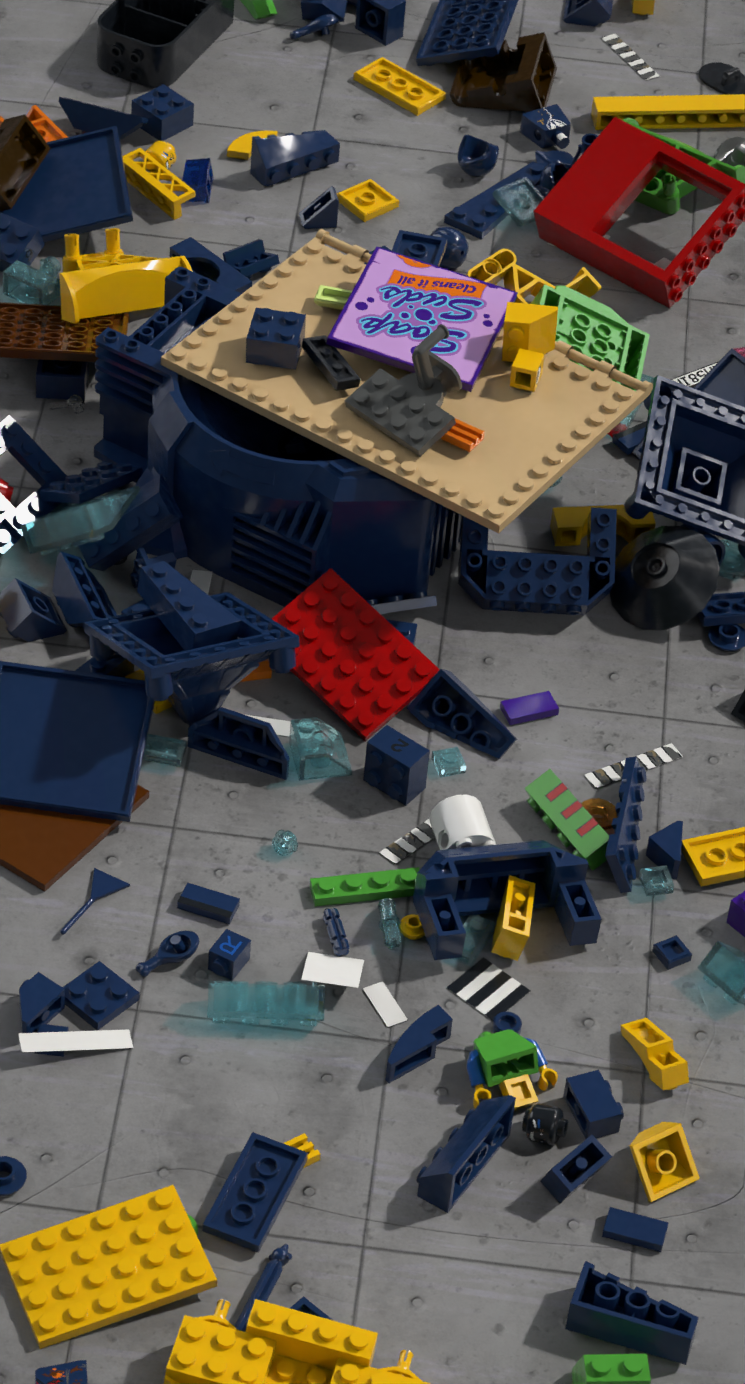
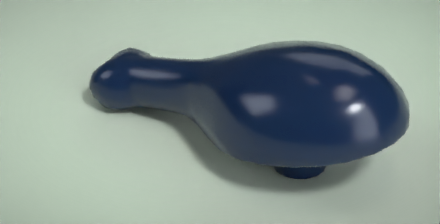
M333 14L319 16L306 26L292 31L290 38L295 40L317 31H321V35L330 34L328 27L338 23L339 19Z
M185 930L167 936L161 942L155 956L145 962L138 963L135 967L136 971L142 977H145L153 969L163 964L179 963L187 960L198 948V935L195 932Z

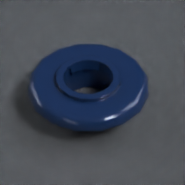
M738 624L716 625L709 629L708 637L715 647L725 651H738L745 647V629Z
M0 1156V1171L10 1173L7 1177H0V1196L11 1195L24 1186L27 1172L24 1165L17 1159Z

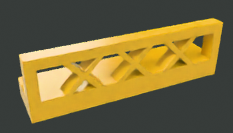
M142 148L124 155L123 162L127 182L174 220L182 217L181 204L194 198L195 191ZM138 157H141L144 160V162H137L133 160ZM146 169H156L158 173L147 172ZM160 180H169L172 183L164 184L161 183ZM183 191L184 194L177 196L173 192Z

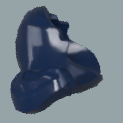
M555 160L549 163L541 173L540 185L533 189V199L542 201L567 173L569 168L560 161Z

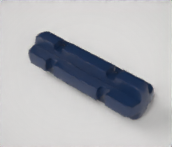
M334 907L331 909L327 908L323 912V919L327 925L326 928L331 944L334 945L332 947L336 956L347 955L350 946L346 939L342 921L339 919V912Z

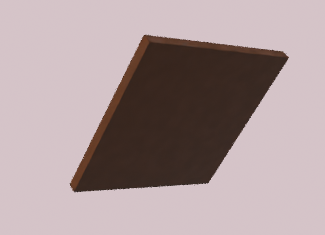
M137 785L132 813L149 798V791L140 785ZM0 804V865L45 892L123 821Z

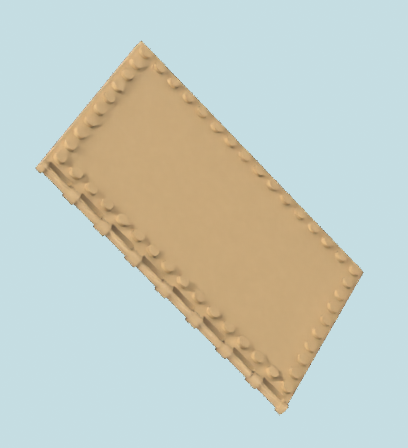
M320 229L311 241L161 356L162 366L497 533H500L642 403L653 389L652 383L646 380L642 382L617 370L616 366L603 360L599 362L574 350L573 346L561 340L555 341L554 350L544 354L543 372L535 392L510 387L513 362L502 361L504 333L502 328L472 391L460 389L459 391L448 393L440 407L454 418L484 431V439L471 452L439 439L419 457L355 414L345 405V400L380 368L398 380L412 372L336 348L360 377L359 387L336 391L303 348L296 370L246 363V338L255 308H269L277 311L306 314L305 338L329 336L342 310L318 306L314 302L319 286L324 285L353 291L366 267L364 263H368L372 255L369 254L368 250L358 245L352 246L330 236L329 232ZM325 244H327V245H329V246H331V247H333V248H335V249H337V250H339V251H336V250H334V249H332V248H330V247H327V246H325ZM569 359H571V360H573V361H575V362H578V363H580V364H582V365H584V366H586V367L580 366V365H578V364H576V363L570 361ZM611 379H614V380H616V381H618V382H620V383H622V384H624V385H626V386H629V387H631V388H633V389H635V390H637V391H634V390H632V389H630V388H628V387H625V386H623V385H621V384H619V383H617V382H615V381H612Z

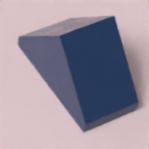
M333 186L329 187L299 212L303 228L337 227L339 200Z
M683 821L672 823L649 836L646 856L671 879H677L681 861Z

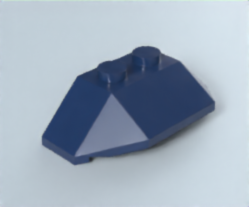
M59 97L58 102L74 129L81 130V134L117 126L119 138L124 139L148 123V118L66 97Z
M60 551L57 556L52 592L67 624L74 628L80 627L84 629V622L116 616L117 614L105 589L94 574L84 566L85 562L82 558Z
M219 707L188 727L187 747L287 780L290 758L270 723Z

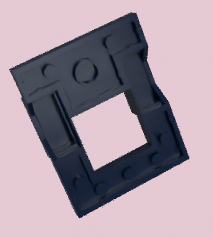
M10 415L0 422V456L8 450L41 487L16 508L0 493V557L62 503L43 501L40 491L50 487V483L64 481L67 477Z

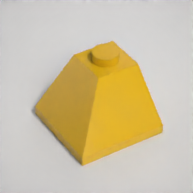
M661 1122L638 1133L629 1145L648 1202H653L700 1179L681 1123Z

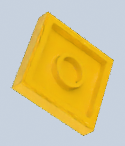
M372 179L337 193L339 203L363 222L399 207V200Z

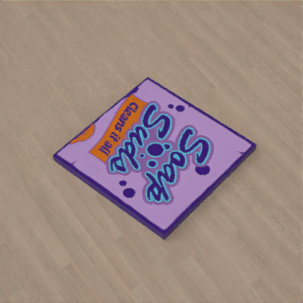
M376 246L327 337L326 344L415 373L412 361L415 347L436 330L438 325L443 324L449 331V337L439 341L429 351L452 365L460 376L461 389L471 392L504 325L507 302H515L518 292Z

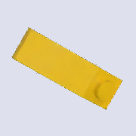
M509 875L493 934L492 953L518 961L530 934L535 883Z

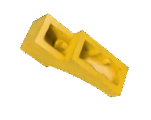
M646 1017L621 1025V1035L637 1052L649 1072V1078L662 1090H673L679 1085L689 1083L688 1063L674 1051L673 1040Z

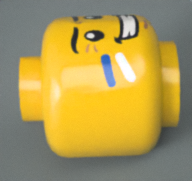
M156 141L145 151L167 169L176 162L175 149L170 143ZM147 169L151 173H158L156 169Z

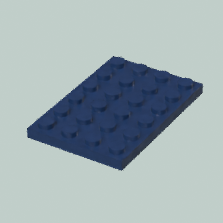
M439 0L417 54V65L433 66L437 63H453L457 60H473L477 57H493L498 55L519 0Z

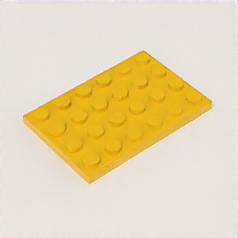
M174 1185L0 1244V1254L40 1349L218 1286L217 1278Z

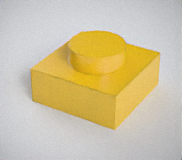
M528 1074L504 1080L499 1084L503 1096L512 1095L516 1098L514 1110L528 1107L538 1102Z

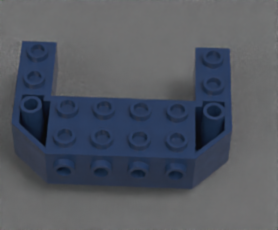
M591 508L588 515L587 556L488 550V528L461 515L458 584L484 610L584 616L611 592L615 583L617 509Z
M544 840L436 851L417 872L413 903L434 960L462 958L466 932L460 916L499 912L509 875L535 883L533 909L554 907L570 946L597 943L602 919L585 881L588 868L587 860Z

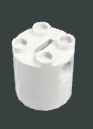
M470 795L451 796L439 802L431 810L429 819L439 850L496 845L481 802L476 797Z

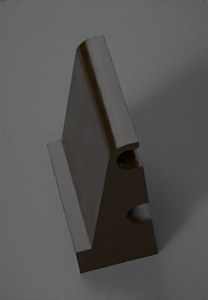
M545 32L519 37L516 45L517 49H511L507 41L503 40L499 54L493 57L484 56L473 60H460L449 94L452 102L459 107L525 111V113L546 107L557 66Z
M25 114L5 119L0 125V212L12 209L51 149Z

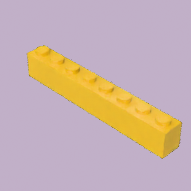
M745 94L593 97L591 117L595 130H604L614 117L621 120L625 118L635 119L639 127L644 129L745 127Z

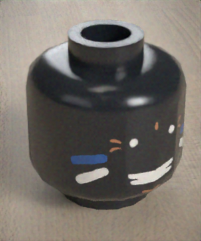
M537 1103L531 1109L526 1110L522 1130L526 1132L529 1140L554 1145L560 1137L566 1136L568 1120L564 1119L563 1111L560 1108Z

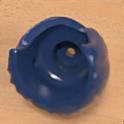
M464 135L458 149L459 165L470 176H484L495 167L499 148L471 135Z
M446 226L438 227L432 231L430 236L447 238V247L440 267L448 270L460 267L465 261L469 250L465 236L460 231Z

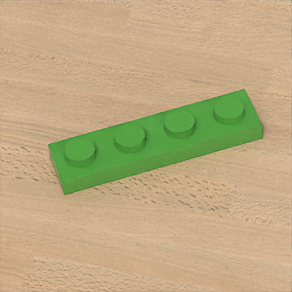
M416 867L311 878L310 890L315 907L414 896L417 872L420 869Z

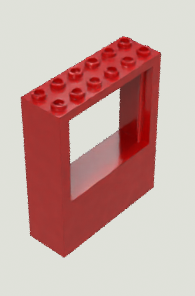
M614 117L533 212L539 238L660 304L671 308L675 302L682 298L683 292L694 284L699 273L709 266L710 260L714 255L721 252L725 242L735 235L740 224L743 221L745 222V184ZM660 169L722 200L721 204L665 270L603 237Z

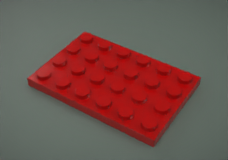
M331 568L272 618V620L299 636L300 647L295 648L296 666L291 669V672L365 742L416 698L440 670Z

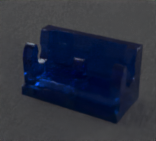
M210 158L192 159L185 162L182 181L196 193L194 198L188 200L189 202H210L214 179Z

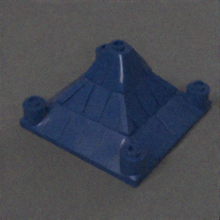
M657 375L653 379L652 392L643 401L648 410L647 425L635 489L625 501V511L630 517L638 520L643 519L649 512H653L739 543V553L745 558V407Z
M229 592L211 595L210 597L241 620L237 640L185 651L151 608L84 622V632L89 635L90 655L96 658L97 661H109L112 659V656L119 653L136 665L145 674L146 695L152 697L154 701L168 700L183 722L189 724V726L221 707L229 695L230 689L255 670L260 662L269 659V667L275 670L276 673L290 672L296 666L295 648L300 647L298 635Z

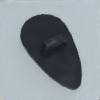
M713 62L705 64L700 68L699 78L710 88L723 95L745 94V76L738 67L735 68L729 64Z

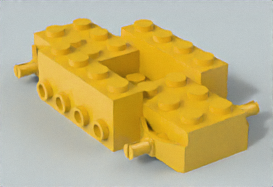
M224 1299L218 1300L214 1315L195 1318L184 1315L164 1377V1384H431L423 1382L409 1370L413 1358V1353L408 1351L406 1361H404L406 1350L400 1352L397 1366L380 1369L371 1367L378 1336L376 1332L257 1299L254 1301L246 1332L238 1330L226 1320L231 1304L225 1300L223 1306Z

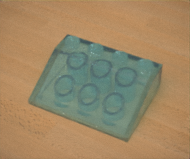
M139 485L95 497L81 504L69 505L20 525L30 554L41 551L43 556L56 551L55 547H57L58 551L72 547L71 543L76 547L87 543L88 538L90 543L105 538L103 533L114 529L139 493Z

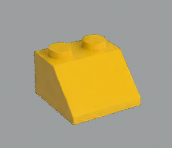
M507 302L502 361L514 362L520 348L543 354L554 350L558 307Z

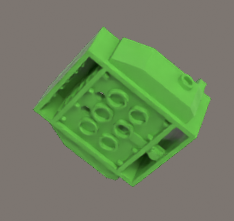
M546 284L543 285L531 304L558 307L555 341L561 340L573 346L574 350L599 362L602 360L616 366L617 370L641 380L650 334L628 324L610 307L569 287L557 285L554 289ZM569 359L570 361H572V362H574V363H576V364H578V365H580V366L586 367V366H584V365H582V364H580V363H578V362H575V361ZM611 379L612 381H615V382H617V383H619V384H621V385H623V386H625V387H628V388H630V389H632V390H634V391H637V390H635V389H633V388H631V387H629V386H626V385H624V384H622V383H620V382H618V381H616V380H614V379Z

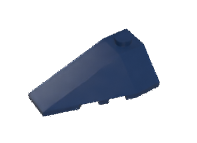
M440 669L407 707L425 726L498 759H501L517 740L466 685L451 671Z

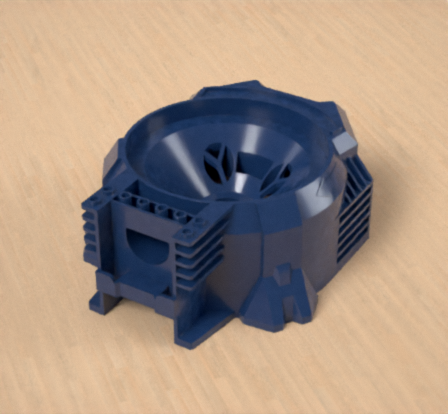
M177 267L165 277L164 306L130 336H126L108 327L96 337L95 344L99 347L95 350V356L99 359L95 362V368L98 370L95 373V380L98 381L95 385V392L100 394V414L104 415L103 439L94 446V457L102 462H112V465L131 463L132 467H142L143 474L140 479L134 481L137 484L131 493L159 474L163 475L184 517L140 548H144L147 554L161 556L173 552L176 559L188 557L214 574L286 607L330 568L366 601L378 599V604H381V598L402 595L403 600H406L405 595L428 592L429 575L433 576L435 574V567L440 568L442 566L443 558L449 559L451 551L455 552L457 550L461 536V514L318 443L307 452L288 454L284 445L296 437L298 433L161 365V356L242 293L186 268ZM236 518H239L249 524L237 521ZM236 529L239 530V531H241V532H243V533H245V534H247V535H244V534H241V533H237V532H236ZM235 541H237V542H239V543H241V544H243V545H245V546H241V545L235 544ZM235 553L242 555L246 558L236 556ZM234 564H236V565H238V566H240V567H242V568H244V569L234 567Z

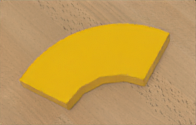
M256 131L238 137L229 145L227 157L249 160L252 150V137L267 138V135L277 136L278 131Z

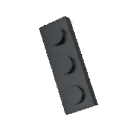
M326 335L303 338L301 347L336 391L359 387L360 377L335 347L326 344Z

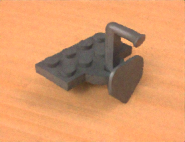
M443 324L438 325L436 330L415 347L412 354L415 373L408 374L398 380L380 368L345 400V405L348 409L419 457L456 424L455 418L440 407L448 393L459 391L462 388L460 376L452 365L429 351L439 341L449 337L447 327Z

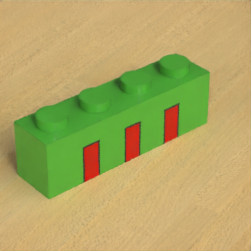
M551 769L524 788L530 797L526 800L535 813L541 811L544 814L541 817L550 830L556 828L559 832L556 836L566 848L571 846L575 850L572 852L573 855L586 859L588 867L592 871L607 860L605 854L609 835Z

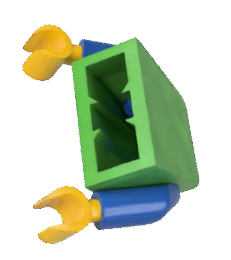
M510 1029L493 1034L485 1031L474 1040V1050L469 1054L467 1071L471 1087L476 1090L473 1098L475 1109L479 1105L478 1099H491V1093L484 1088V1085L491 1087L500 1084L504 1080L540 1072L541 1075L537 1083L538 1087L542 1091H546L548 1087L547 1080L555 1087L558 1079L557 1072L546 1067L548 1062L535 1040L522 1037Z

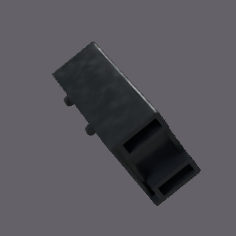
M115 0L97 19V65L106 73L146 87L157 88L163 84L170 86L233 23L234 0Z

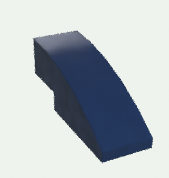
M439 1005L424 1013L401 1035L387 1061L385 1080L388 1083L434 1059L436 1046L450 1038L453 1019Z

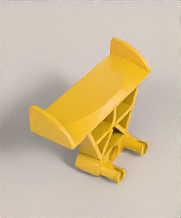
M118 228L105 229L106 250L104 252L84 255L79 253V234H69V236L65 234L66 255L62 258L63 272L59 273L62 320L75 324L79 323L80 319L163 307L165 277L177 267H183L192 271V268L185 256L154 258L124 254L123 250L120 249V229Z
M504 248L471 268L466 276L497 285L499 281L504 279V288L518 292L515 303L528 304L523 298L529 294L536 297L544 284L555 289V286L515 264L517 258L514 252ZM585 267L581 268L574 279L566 285V287L589 298L602 288Z

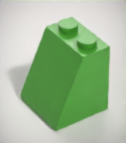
M647 1354L583 1355L572 1368L573 1384H650L651 1378Z

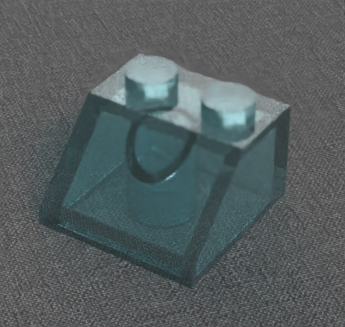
M16 260L3 271V294L24 304L49 305L60 296V280Z
M317 717L290 721L289 745L299 781L352 775L351 765L340 732Z
M717 941L697 968L705 974L703 979L714 988L719 986L725 991L723 997L730 1003L745 1005V953L738 948Z

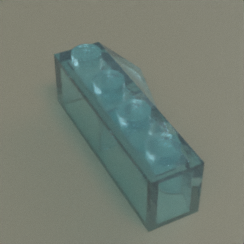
M208 980L207 1018H213V1023H230V1018L242 1019L243 1024H259V1019H271L272 1025H288V1020H300V1025L317 1026V1021H324L325 985L320 982H312V985H306L307 983L292 981L278 984L272 981L249 983L248 981Z

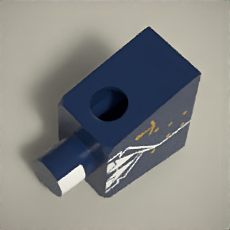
M555 104L523 113L520 133L541 148L545 149L557 145L560 149H564L570 142L571 124L560 107Z

